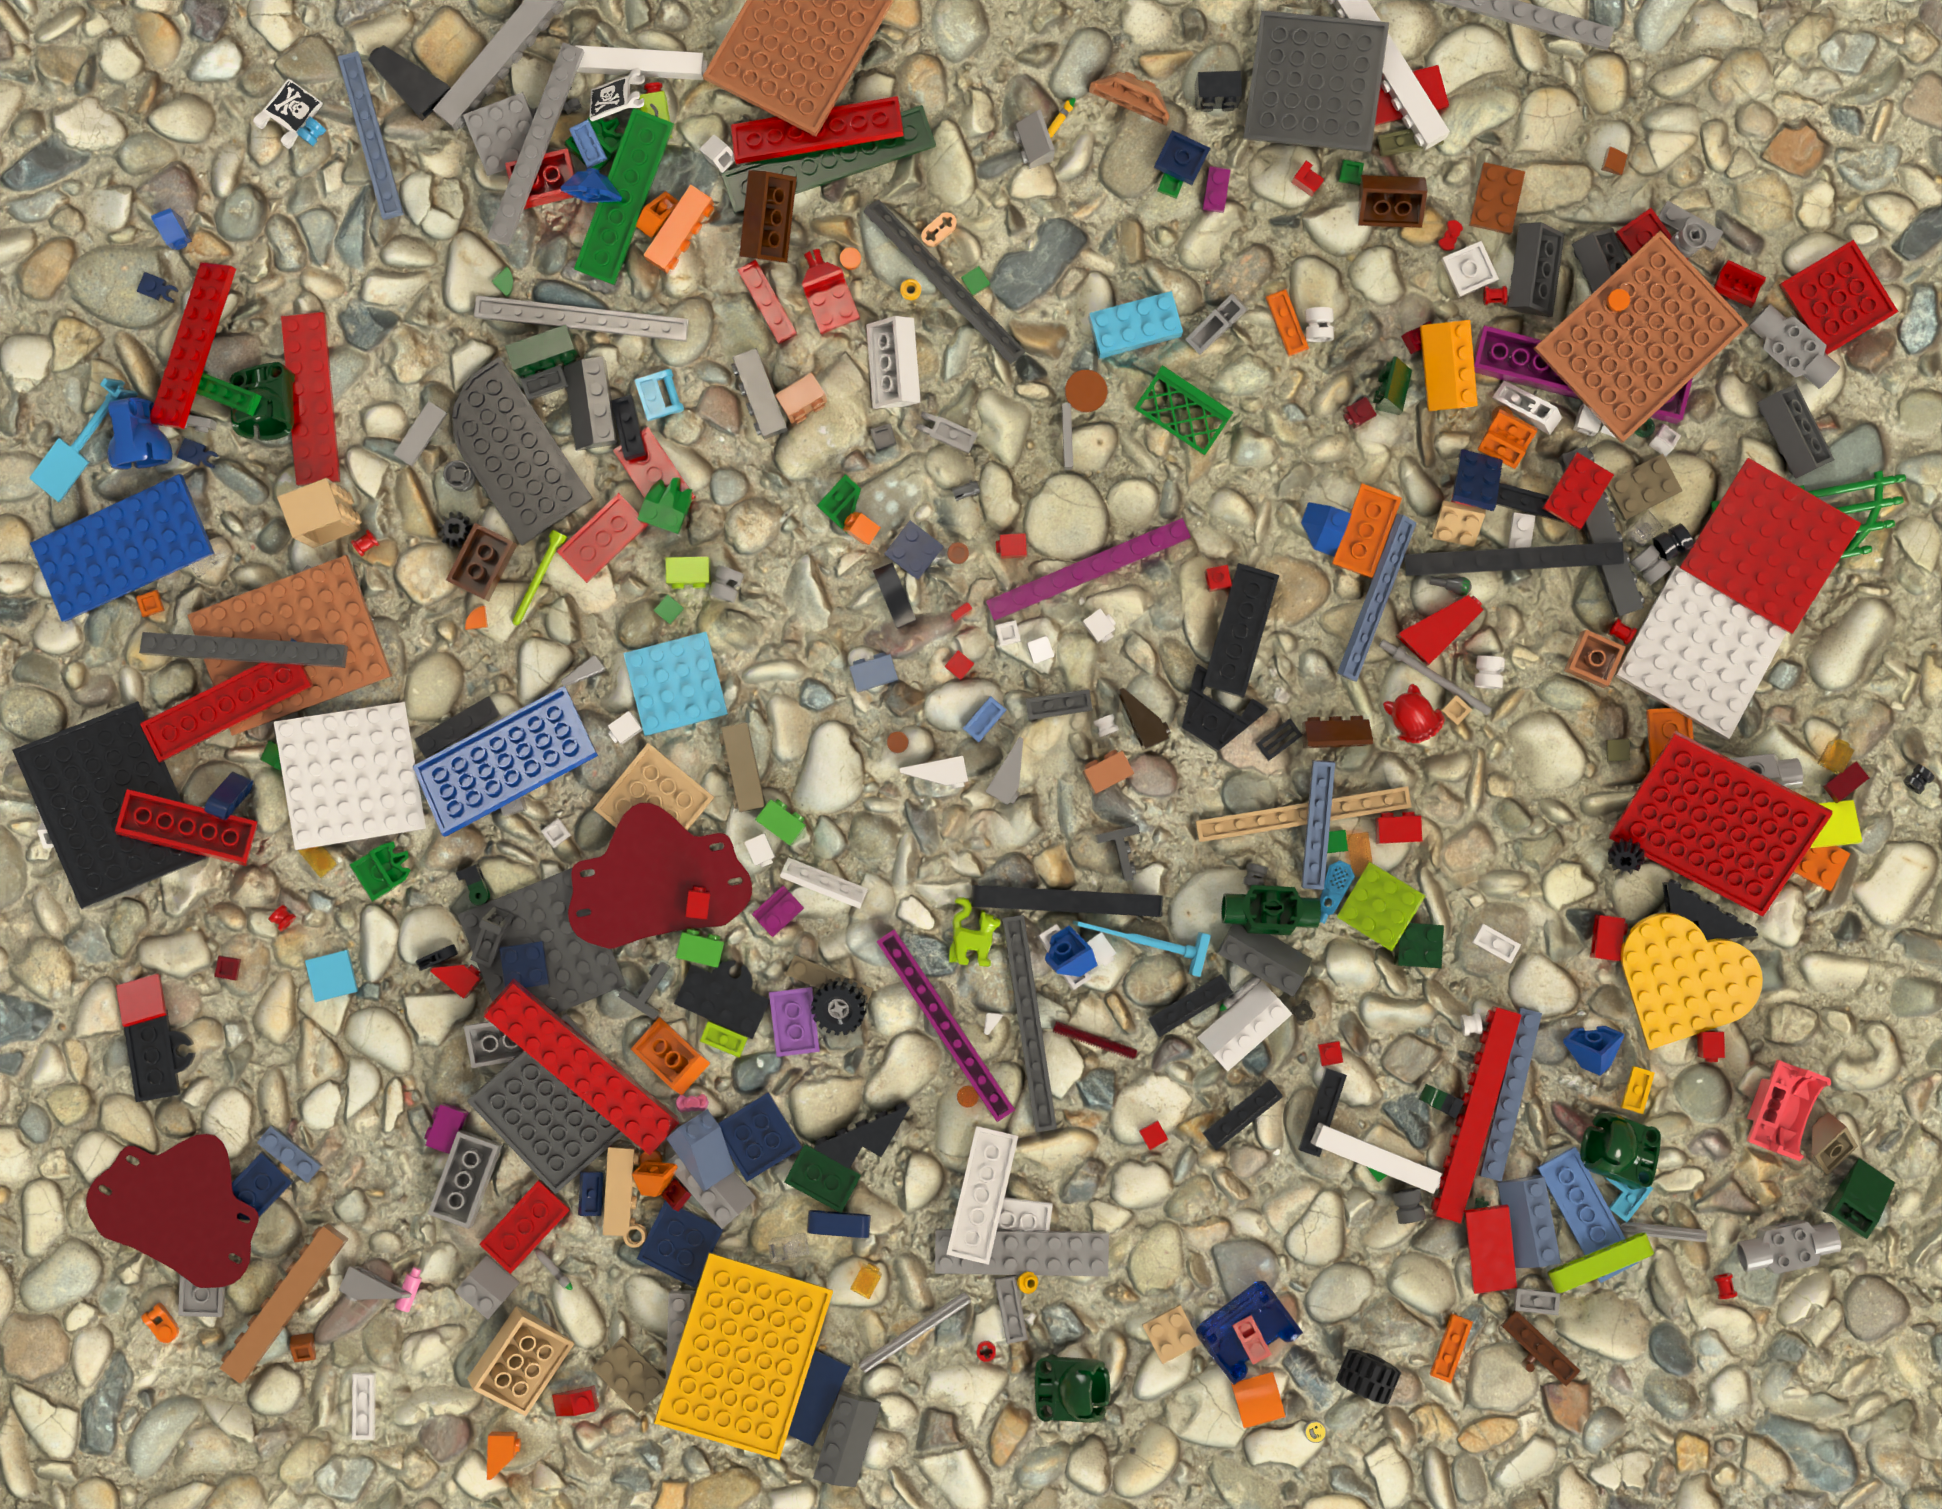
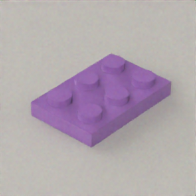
M813 988L769 992L776 1056L820 1052L817 1022L815 1023L813 1019L815 1014L811 1013L813 1007L811 1004L814 999Z

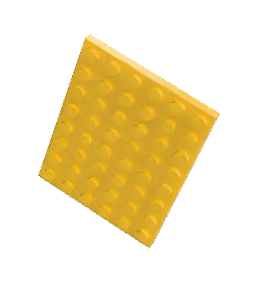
M709 1252L654 1419V1424L780 1460L833 1290Z

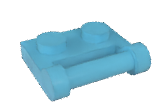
M672 369L635 379L647 421L684 411L683 403L679 401L672 379ZM664 379L672 404L669 407L665 406L658 381Z

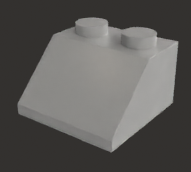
M1041 109L1016 123V131L1013 132L1016 143L1021 144L1023 151L1020 152L1023 163H1027L1029 169L1052 162L1055 149Z
M486 1255L455 1292L486 1319H489L520 1282L489 1255Z

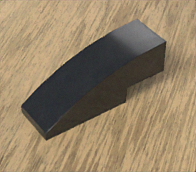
M893 562L873 570L896 628L899 629L916 622V617Z

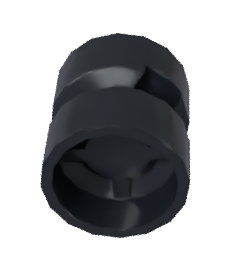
M1681 523L1668 529V534L1663 532L1652 539L1654 547L1660 553L1659 556L1666 561L1678 556V552L1683 553L1694 547L1690 533Z

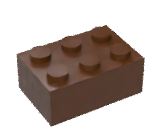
M474 523L446 581L489 602L517 544Z

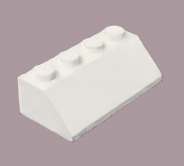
M893 316L866 324L873 409L905 407L921 403L914 318Z
M1260 981L1197 1038L1228 1072L1288 1019L1292 1013Z

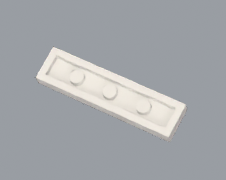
M789 857L780 875L783 879L859 909L868 891L865 887Z

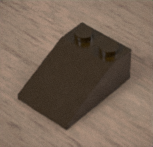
M1125 688L1118 690V696L1142 750L1144 751L1169 739L1168 735L1171 732L1166 721L1162 723L1161 718Z

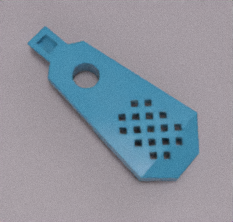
M1338 861L1329 865L1324 890H1322L1320 897V922L1325 924L1328 915L1335 913L1355 878L1351 865L1345 862ZM1327 899L1332 900V905L1329 907L1325 905Z

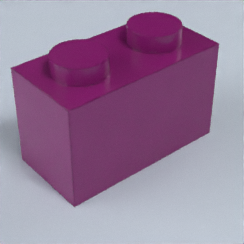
M446 1103L440 1104L439 1107L436 1106L432 1115V1119L435 1120L432 1127H428L424 1137L427 1140L425 1146L450 1154L456 1134L462 1130L468 1111Z

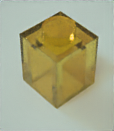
M1844 740L1829 741L1817 764L1835 774L1843 773L1855 750L1850 748V744Z
M863 1263L850 1290L870 1299L882 1276V1273L879 1272L880 1268L871 1263H868V1265Z

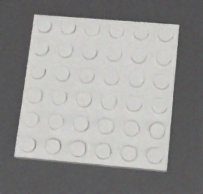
M1676 565L1673 567L1615 676L1728 740L1732 736L1787 632Z
M405 702L274 722L295 850L426 829L418 778L413 769L415 760Z

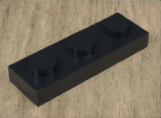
M628 395L611 400L625 460L647 455L633 396Z

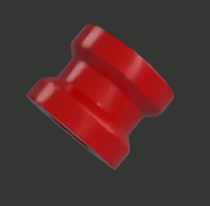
M282 905L271 914L268 920L271 923H275L277 929L282 932L294 922L296 916L290 914L287 911V907Z

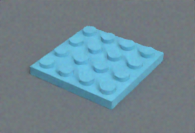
M707 632L623 653L645 736L728 715Z

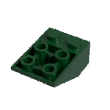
M1394 356L1390 362L1387 361L1383 369L1380 370L1377 382L1381 384L1373 397V403H1376L1375 410L1400 415L1403 412L1412 369L1398 357Z
M1858 1158L1823 1212L1856 1235L1868 1239L1882 1216L1895 1182Z

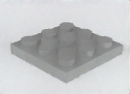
M524 92L463 114L487 176L505 170V163L518 160L534 119Z

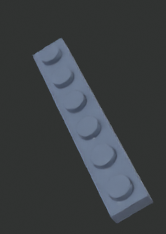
M1312 760L1301 887L1304 889L1324 890L1335 772L1334 761Z

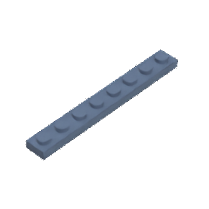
M356 51L338 56L381 217L383 220L404 215L360 53Z
M1397 514L1337 672V674L1351 681L1357 682L1417 523L1401 514Z
M1519 1008L1518 1014H1521V1019L1500 1087L1479 1176L1501 1182L1542 1016L1540 1012Z

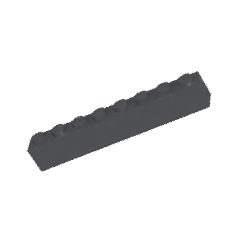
M1587 446L1558 457L1563 473L1577 452L1594 462L1593 453L1590 450L1588 451ZM1605 491L1583 525L1588 544L1623 542L1620 531H1617L1614 525L1616 523L1615 515L1612 511H1609L1607 505L1609 499ZM1624 550V564L1596 566L1614 618L1644 608V597L1637 590V577L1630 570V558Z

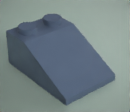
M708 1109L678 1127L666 1138L703 1192L735 1171L721 1128Z

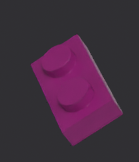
M1209 167L1203 210L1224 213L1230 169Z

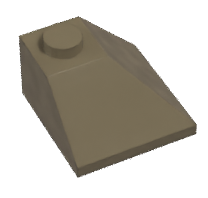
M1829 1112L1819 1117L1812 1126V1155L1823 1173L1827 1176L1858 1147L1847 1126Z

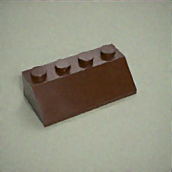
M748 170L739 257L787 263L797 177L767 171Z

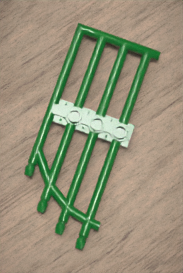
M1883 471L1874 472V479L1807 491L1819 498L1875 487L1874 501L1836 507V509L1845 514L1871 510L1866 523L1860 525L1855 533L1856 536L1850 541L1840 559L1871 553L1872 546L1866 545L1861 548L1857 546L1871 531L1895 526L1894 520L1876 522L1881 508L1904 503L1902 496L1883 499V486L1906 481L1905 474L1883 477ZM1804 485L1798 486L1805 490ZM1720 501L1711 502L1713 512Z

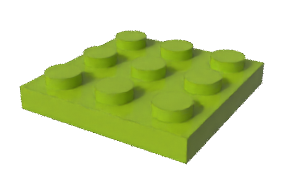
M1369 862L1337 918L1388 950L1393 951L1426 895L1372 862Z

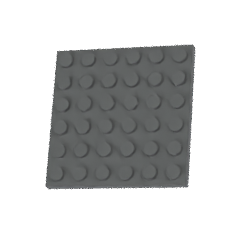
M1261 10L1244 140L1371 152L1389 22Z
M572 868L458 914L472 952L481 931L479 927L480 922L494 906L514 914L512 922L506 927L499 948L544 941L550 984L526 987V989L555 1014L626 985L613 950L584 941L571 928L568 909L573 894ZM582 909L576 912L578 917L591 914L590 909ZM498 949L491 968L477 963L492 1002L505 989L500 949Z
M567 1013L560 1017L601 1051ZM524 1050L467 1099V1102L554 1194L559 1192L623 1135L619 1129Z

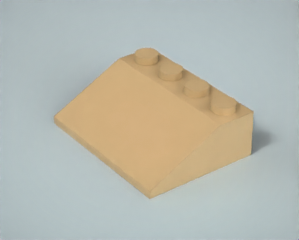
M516 1306L467 1379L473 1390L526 1416L575 1343L533 1314Z

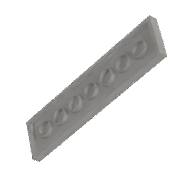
M936 1229L935 1274L1021 1275L1024 1272H1032L1034 1275L1108 1277L1109 1232L997 1230L990 1262L987 1265L946 1255L952 1229Z

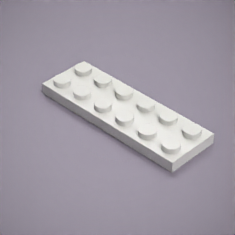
M976 1126L946 1255L989 1265L1018 1136Z

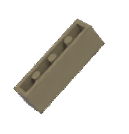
M748 723L722 727L719 739L721 746L725 745L727 754H723L725 766L730 767L731 775H728L730 788L734 787L736 796H732L734 808H738L741 813L764 808L766 804Z

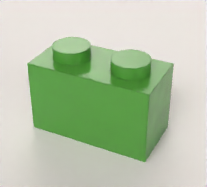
M770 799L755 820L791 846L806 827L803 823L805 819L796 812L791 814L785 810L788 806L779 799L776 801Z
M687 928V931H681L676 958L718 968L724 946V940H720L721 936L708 933V936L699 935L700 931Z

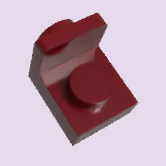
M1428 321V322L1424 323L1423 325H1428V324H1432V323H1431V321ZM1420 327L1408 331L1401 336L1410 354L1422 350Z
M1367 397L1351 406H1347L1343 410L1345 422L1349 426L1352 425L1354 429L1377 416Z
M675 1178L661 1194L667 1203L678 1212L692 1195L682 1182Z

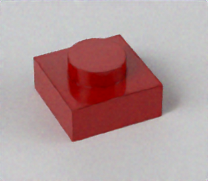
M1340 1041L1317 1044L1321 1066L1343 1063Z

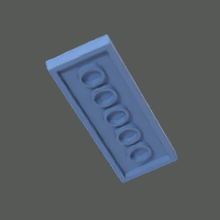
M1572 1147L1536 1167L1540 1175L1545 1177L1546 1186L1584 1256L1626 1239L1589 1170L1585 1168L1576 1147ZM1639 1262L1597 1278L1599 1283H1602Z

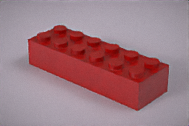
M127 789L115 832L117 835L247 866L258 821L230 815L227 820H223L205 812V808Z

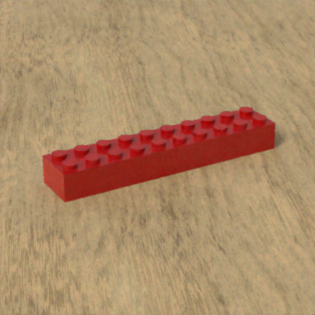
M515 979L505 987L484 1011V1017L648 1155H651L679 1124L678 1116Z

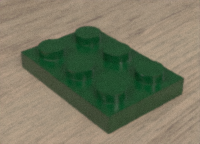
M805 1143L784 1183L841 1213L862 1174L852 1168H846Z

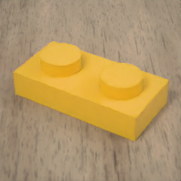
M1632 1066L1621 1108L1641 1114L1644 1113L1655 1072Z

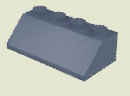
M1534 1175L1497 1182L1501 1205L1508 1204L1515 1268H1537L1561 1264L1545 1177Z

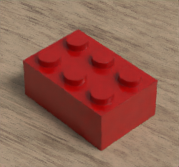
M568 148L545 153L524 209L574 197L561 191V186L575 174L572 156ZM517 160L505 163L509 180Z

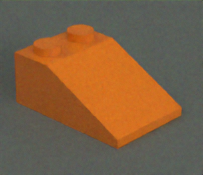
M660 1017L631 1048L649 1068L680 1095L685 1093L710 1064L698 1050Z

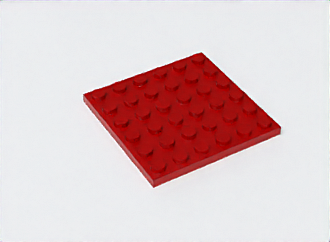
M1747 458L1695 541L1694 547L1690 549L1680 565V569L1792 635L1862 523L1752 459Z

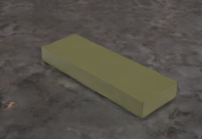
M1411 128L1377 135L1376 137L1381 158L1420 150L1423 147L1418 146L1415 142V134ZM1442 140L1434 146L1443 145L1444 140Z

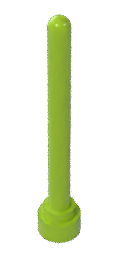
M553 529L549 535L550 545L512 620V623L516 626L521 623L557 548L565 544L568 538Z

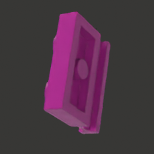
M783 885L754 911L752 916L774 937L804 907Z

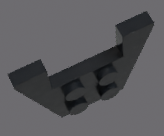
M1197 664L1192 678L1181 730L1218 752L1265 714L1269 708L1252 698L1242 715H1237L1203 693L1206 687L1202 685L1207 669Z

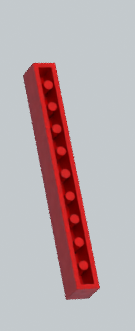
M1494 1006L1492 1010L1487 1012L1485 1022H1488L1486 1031L1483 1030L1480 1035L1479 1043L1482 1044L1480 1051H1476L1473 1063L1476 1064L1474 1072H1470L1467 1084L1470 1086L1468 1092L1464 1093L1462 1097L1464 1101L1461 1114L1457 1115L1455 1126H1458L1456 1134H1452L1449 1147H1451L1449 1155H1446L1443 1162V1168H1445L1444 1175L1441 1176L1438 1195L1433 1198L1431 1203L1432 1214L1458 1223L1462 1221L1521 1014Z

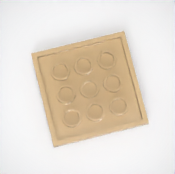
M647 743L595 806L594 810L616 828L623 815L632 806L639 803H652L667 811L688 831L715 797L651 744Z

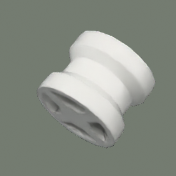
M1113 714L1093 721L1094 725L1099 729V737L1119 730L1118 726L1114 723L1115 717Z
M1473 1013L1472 1016H1467L1466 1014L1460 1016L1461 1029L1464 1036H1469L1470 1033L1482 1034V1022L1479 1013Z

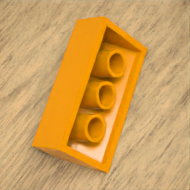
M1470 320L1420 325L1428 411L1478 406Z

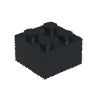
M1241 71L1198 72L1195 81V110L1201 109V112H1211L1213 109H1222V111L1229 112L1238 108L1242 97Z

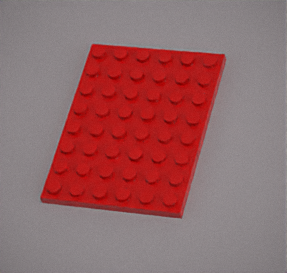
M1674 731L1610 832L1609 839L1619 843L1621 838L1625 841L1632 838V843L1639 842L1640 848H1644L1645 857L1763 917L1833 813L1832 810Z

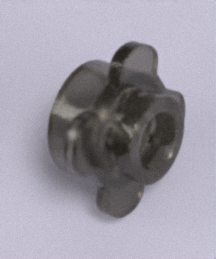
M1302 1000L1301 1004L1292 1006L1290 1009L1299 1025H1304L1305 1021L1316 1017V1012L1312 1010L1308 1000Z

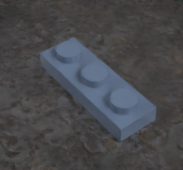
M273 1125L267 1129L257 1142V1144L306 1183H309L323 1166Z

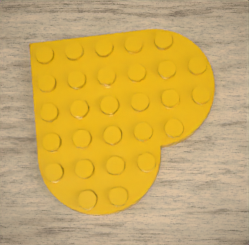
M1657 913L1645 917L1631 928L1625 943L1622 945V969L1644 1040L1649 1050L1737 1021L1745 1016L1759 999L1763 978L1760 965L1755 956L1744 946L1732 940L1710 939L1706 941L1702 931L1692 921L1678 914Z

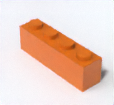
M690 184L645 252V259L665 273H668L670 269L674 270L679 262L677 258L681 252L685 253L691 244L689 240L693 234L697 235L701 230V222L705 216L709 217L714 209L712 198Z

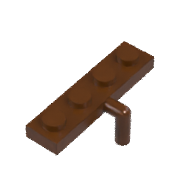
M1514 1310L1501 1324L1530 1353L1522 1361V1367L1528 1372L1534 1371L1533 1363L1537 1359L1567 1387L1581 1371L1518 1311Z

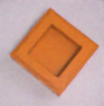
M158 590L136 597L142 617L144 618L165 611Z

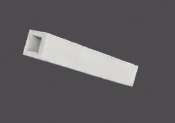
M575 45V47L584 50L577 73L628 76L633 69L639 68L641 71L639 76L704 80L703 74L708 67V60H705L703 53Z
M1318 1123L1311 1143L1315 1146L1433 1194L1440 1187L1442 1173Z

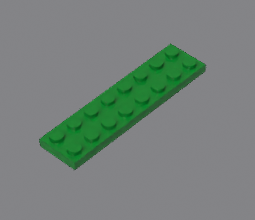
M633 108L608 175V179L621 195L622 200L617 202H598L574 270L612 285L616 284L636 230L637 221L646 203L675 125L674 123Z

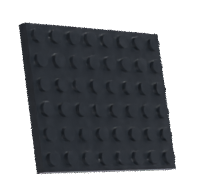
M138 701L12 750L81 910L206 859V856L117 835L115 832L127 789L182 803L165 762H158L140 723L146 721V718Z

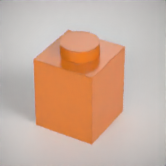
M854 512L846 518L843 530L860 543L870 545L881 527L862 513Z

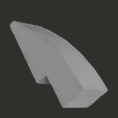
M1233 293L1185 340L1201 355L1249 308Z

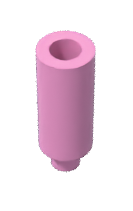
M413 1267L411 1274L407 1273L402 1289L412 1293L411 1298L397 1299L395 1308L404 1312L410 1311L422 1280L419 1277L421 1269Z

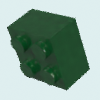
M1409 923L1395 946L1394 965L1442 969L1444 925Z

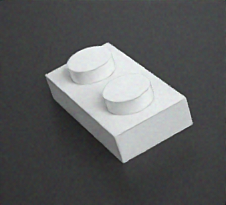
M1521 513L1512 514L1507 549L1531 547L1535 516Z
M1481 924L1472 941L1473 944L1509 964L1512 963L1521 944L1485 924Z

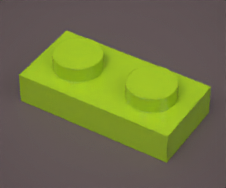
M708 1021L700 1042L740 1058L748 1037Z

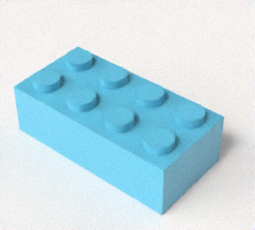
M1172 291L1091 312L1088 317L1099 359L1180 338L1183 334Z

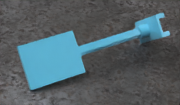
M104 378L100 385L109 392L105 397L106 400L74 443L70 446L64 440L58 438L29 477L30 480L57 502H61L90 463L79 451L108 414L109 402L137 397L138 393L136 391L124 390L125 382L122 380Z
M1075 920L1072 923L1080 927L1124 937L1131 942L1182 954L1183 957L1192 959L1188 974L1201 977L1211 937L1209 934L1199 932L1194 947L1190 945L1182 946L1134 933H1122Z

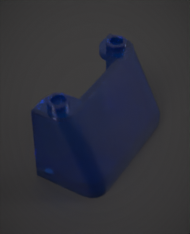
M1257 1281L1204 1320L1196 1329L1197 1336L1233 1385L1246 1377L1248 1367L1245 1363L1250 1359L1232 1325L1252 1315L1267 1346L1279 1337L1284 1342H1293L1303 1334V1331L1265 1281Z

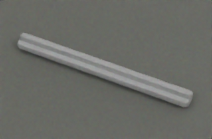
M963 1292L860 1361L859 1366L864 1373L868 1372L969 1304L971 1299L968 1294Z

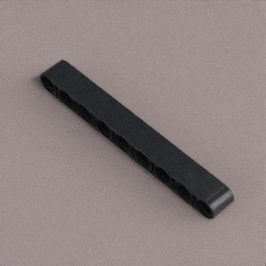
M972 885L971 907L1162 917L1163 896Z

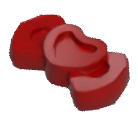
M1457 220L1446 222L1447 231L1444 233V237L1438 241V245L1443 251H1452L1455 248L1457 237L1463 230L1462 224Z

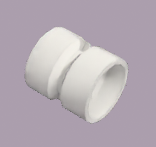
M1314 307L1306 309V323L1309 324L1306 327V341L1328 342L1334 339V327L1330 325L1334 321L1332 308Z
M1477 656L1476 669L1479 670V673L1475 674L1474 686L1487 689H1502L1503 676L1500 672L1504 671L1505 658Z

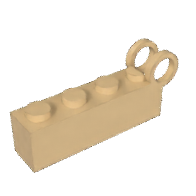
M610 1146L608 1147L603 1235L623 1236L626 1245L636 1248L645 1242L648 1235L645 1226L636 1223V1218H632L633 1209L637 1208V1196H634V1187H637L632 1173L635 1171V1166H639L640 1153L636 1152L637 1147ZM630 1230H639L642 1235L641 1241H633L629 1236Z

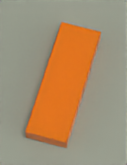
M1286 289L1266 296L1265 299L1288 357L1308 350V344Z
M1451 1313L1432 1365L1430 1376L1449 1383L1452 1382L1473 1324L1472 1320Z

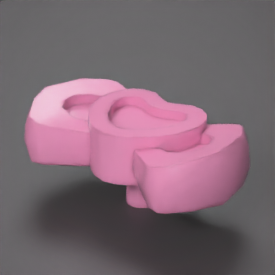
M704 1094L699 1095L697 1098L695 1096L687 1098L680 1095L675 1104L677 1110L682 1113L685 1111H705L709 1102Z

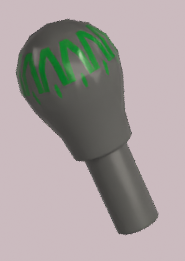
M1431 576L1429 584L1445 587V589L1459 596L1467 595L1472 589L1471 582L1466 577L1443 579Z

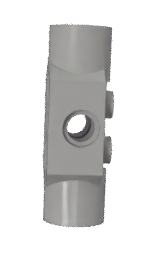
M1768 304L1749 324V327L1764 340L1763 349L1795 378L1803 375L1820 389L1840 369V366L1825 353L1827 345L1794 315L1785 317L1775 307Z
M1775 754L1731 758L1789 789L1801 788L1803 785V771L1798 758L1779 760Z
M1802 1219L1758 1228L1756 1238L1737 1242L1739 1261L1745 1272L1766 1268L1774 1274L1807 1268L1818 1265L1820 1256L1841 1251L1840 1236L1833 1222L1811 1226L1809 1222Z

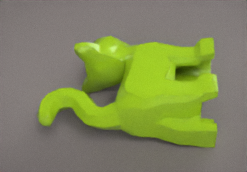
M958 897L955 903L962 905L963 910L954 915L952 921L953 941L949 952V962L968 965L967 951L976 950L979 966L989 967L991 966V960L988 959V952L992 945L993 932L1000 926L1001 921L994 915L987 914L985 910H982L979 918V930L963 927L961 921L969 916L972 907L968 899Z

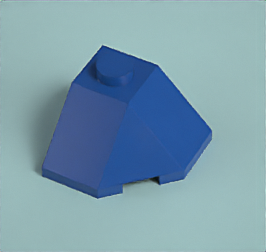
M593 168L576 172L561 186V191L586 203L617 202L622 200L621 195L608 177L600 174L599 170Z
M1308 502L1301 524L1310 539L1313 549L1334 557L1346 531L1351 513L1332 506Z
M1070 925L1051 936V946L1049 952L1046 953L1045 961L1057 974L1081 977L1098 966L1093 949Z
M1597 1026L1596 1030L1585 1031L1584 1028H1575L1563 1039V1043L1581 1068L1601 1076L1612 1065L1623 1041L1624 1033L1607 1026Z

